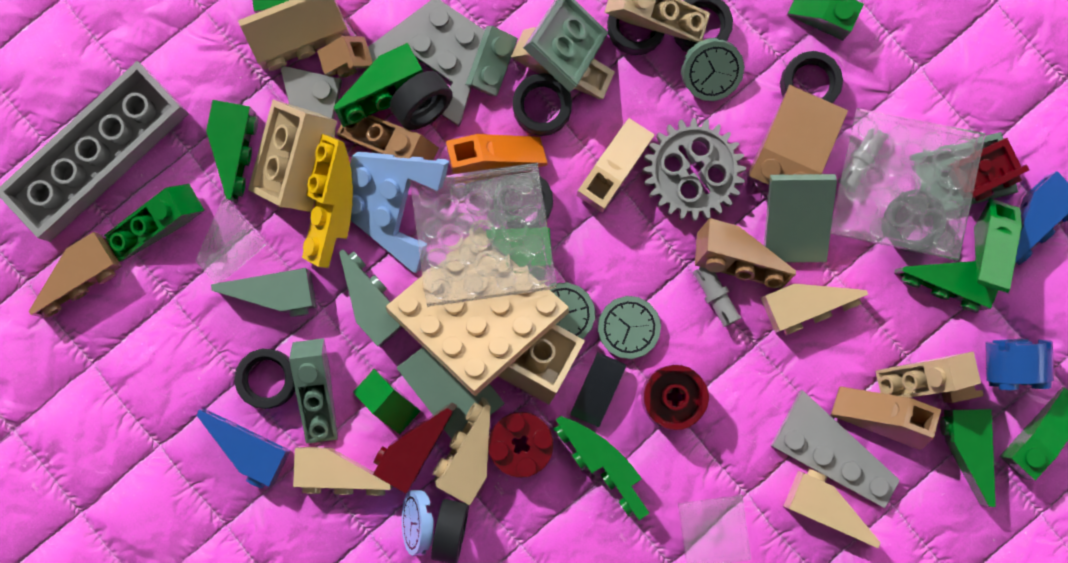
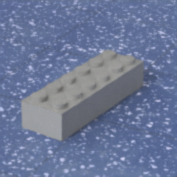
M136 61L0 186V198L37 238L51 242L189 113L145 66Z

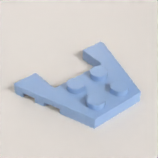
M357 152L352 155L350 163L353 185L351 221L408 269L417 273L422 268L428 244L399 232L411 180L438 191L443 187L449 161L446 159H437L436 161L424 160L423 157L399 158L390 154Z

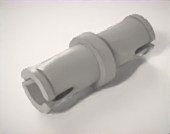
M703 267L692 272L707 296L704 298L706 303H711L723 328L741 318L727 295L729 293L727 286H722L715 272H710Z

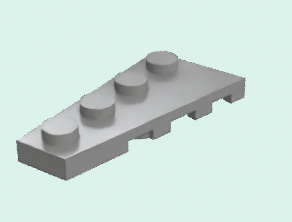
M803 390L799 391L770 446L885 508L900 480Z

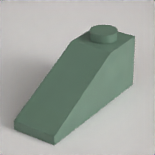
M307 268L211 284L212 291L281 312H289L290 317L308 315V309L316 308L311 270Z

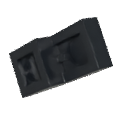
M597 352L570 415L599 427L621 380L626 364Z

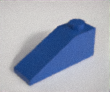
M199 409L196 416L241 474L247 476L246 482L261 489L265 485L268 487L274 485L291 450L212 411Z

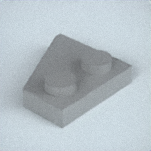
M282 66L281 72L289 104L334 119V105L338 102L342 80L336 77Z

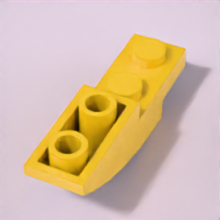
M321 134L320 142L315 151L316 158L312 174L307 184L306 196L316 200L311 212V222L307 238L303 243L302 258L318 267L329 268L336 238L347 239L352 213L353 185L350 161L345 143L329 135Z

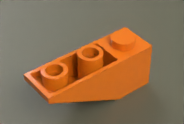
M474 134L446 141L456 187L508 175L514 171L530 170L548 165L540 137Z

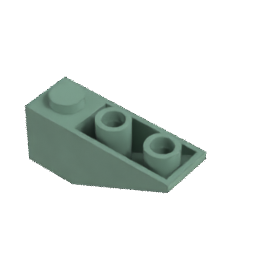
M342 249L339 254L356 323L378 347H381L403 327L387 313L386 306L391 301L383 293L387 289L376 275L369 278L362 270L366 264L354 251L349 255Z
M321 338L293 342L289 361L306 444L338 440L330 366L325 340Z

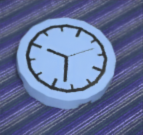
M410 490L406 493L403 501L402 534L405 547L412 556L425 555V550H429L433 538L432 513H427L426 505H430V499L422 490Z

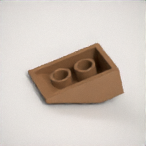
M789 84L749 169V176L769 185L770 175L822 174L848 110Z

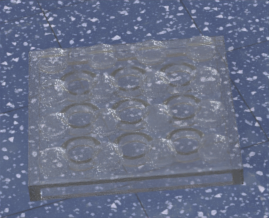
M856 108L829 233L959 260L986 133Z
M538 163L446 175L443 187L438 191L410 180L427 307L557 288Z

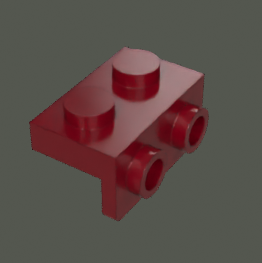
M1008 138L1001 139L947 165L962 199L974 198L976 202L993 195L992 188L1003 184L1004 188H1007L1022 181L1021 174L1030 170L1027 164L1020 165Z

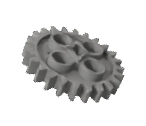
M692 118L689 127H686L683 120H679L678 130H675L669 124L666 127L668 136L660 132L656 135L660 145L650 143L648 148L655 154H648L644 157L646 162L651 163V166H647L642 170V173L651 175V178L647 179L644 185L654 186L655 189L649 196L651 198L659 195L661 199L657 207H662L667 203L669 205L668 215H671L677 209L679 210L680 220H683L686 214L690 213L692 221H696L699 213L702 212L703 217L707 220L710 218L711 209L718 215L722 213L720 203L727 207L733 204L728 195L737 197L740 194L734 185H742L745 182L744 179L737 176V174L746 170L745 166L737 165V162L743 159L744 154L734 153L739 143L729 144L727 140L730 138L731 133L728 132L721 136L719 134L720 124L711 130L709 129V120L707 119L701 127H698L695 118ZM696 141L704 143L707 147V154L703 156L696 155L692 151V143ZM679 146L684 147L693 167L700 166L701 170L698 172V176L703 184L708 187L709 194H705L695 173L688 174L687 170L690 167V163L679 151ZM668 157L678 159L680 170L676 172L667 170L664 160ZM711 168L719 169L723 173V181L720 183L712 182L708 177V170ZM684 184L693 185L697 191L696 197L693 199L685 198L681 194V186Z

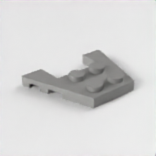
M431 0L371 44L368 49L372 62H374L378 56L408 43L417 60L452 83L450 89L452 90L453 98L442 116L456 126H460L471 92V87L466 85V81L485 30L441 0Z

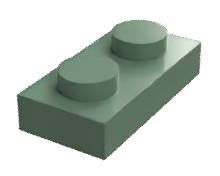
M486 26L466 85L487 95L497 96L518 38L494 26Z

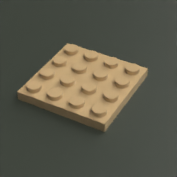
M478 228L386 306L387 313L474 396L569 313V307L525 267H518L487 239L486 232L481 228Z

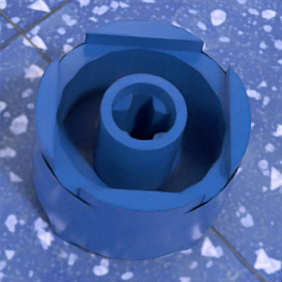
M1028 339L993 340V343L985 342L986 381L989 382V386L999 387L1000 390H1019V384L1031 385L1033 389L1052 388V381H1054L1053 341L1038 340V344H1032V341H1028Z

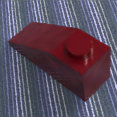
M451 402L394 440L388 448L382 446L373 461L374 464L378 465L373 475L406 494L415 482L457 405Z

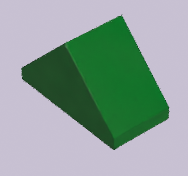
M373 369L353 391L373 415L399 435L421 412L417 406L376 369Z

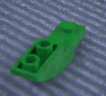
M563 416L556 418L559 425L554 429L564 444L570 441L577 452L572 454L581 470L583 471L588 468L591 473H594L603 467L605 472L600 475L610 490L618 489L623 497L618 502L628 517L635 514L637 519L641 520L648 515L649 511L632 488L642 478L629 461L607 440L591 429Z

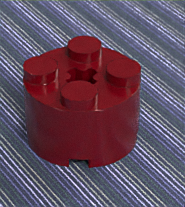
M669 365L655 370L648 376L642 387L641 402L646 415L655 424L671 430H681L689 428L703 416L708 407L709 393L707 385L694 370L683 365ZM673 388H676L678 394H682V400L676 401V406H672V401L667 400V394L672 393Z
M515 412L508 414L499 420L491 431L489 454L494 464L507 475L520 478L530 477L540 472L548 464L552 456L553 438L551 431L541 418L532 413ZM526 436L528 438L527 445L530 448L528 450L522 449L520 453L514 450L516 445L512 440Z

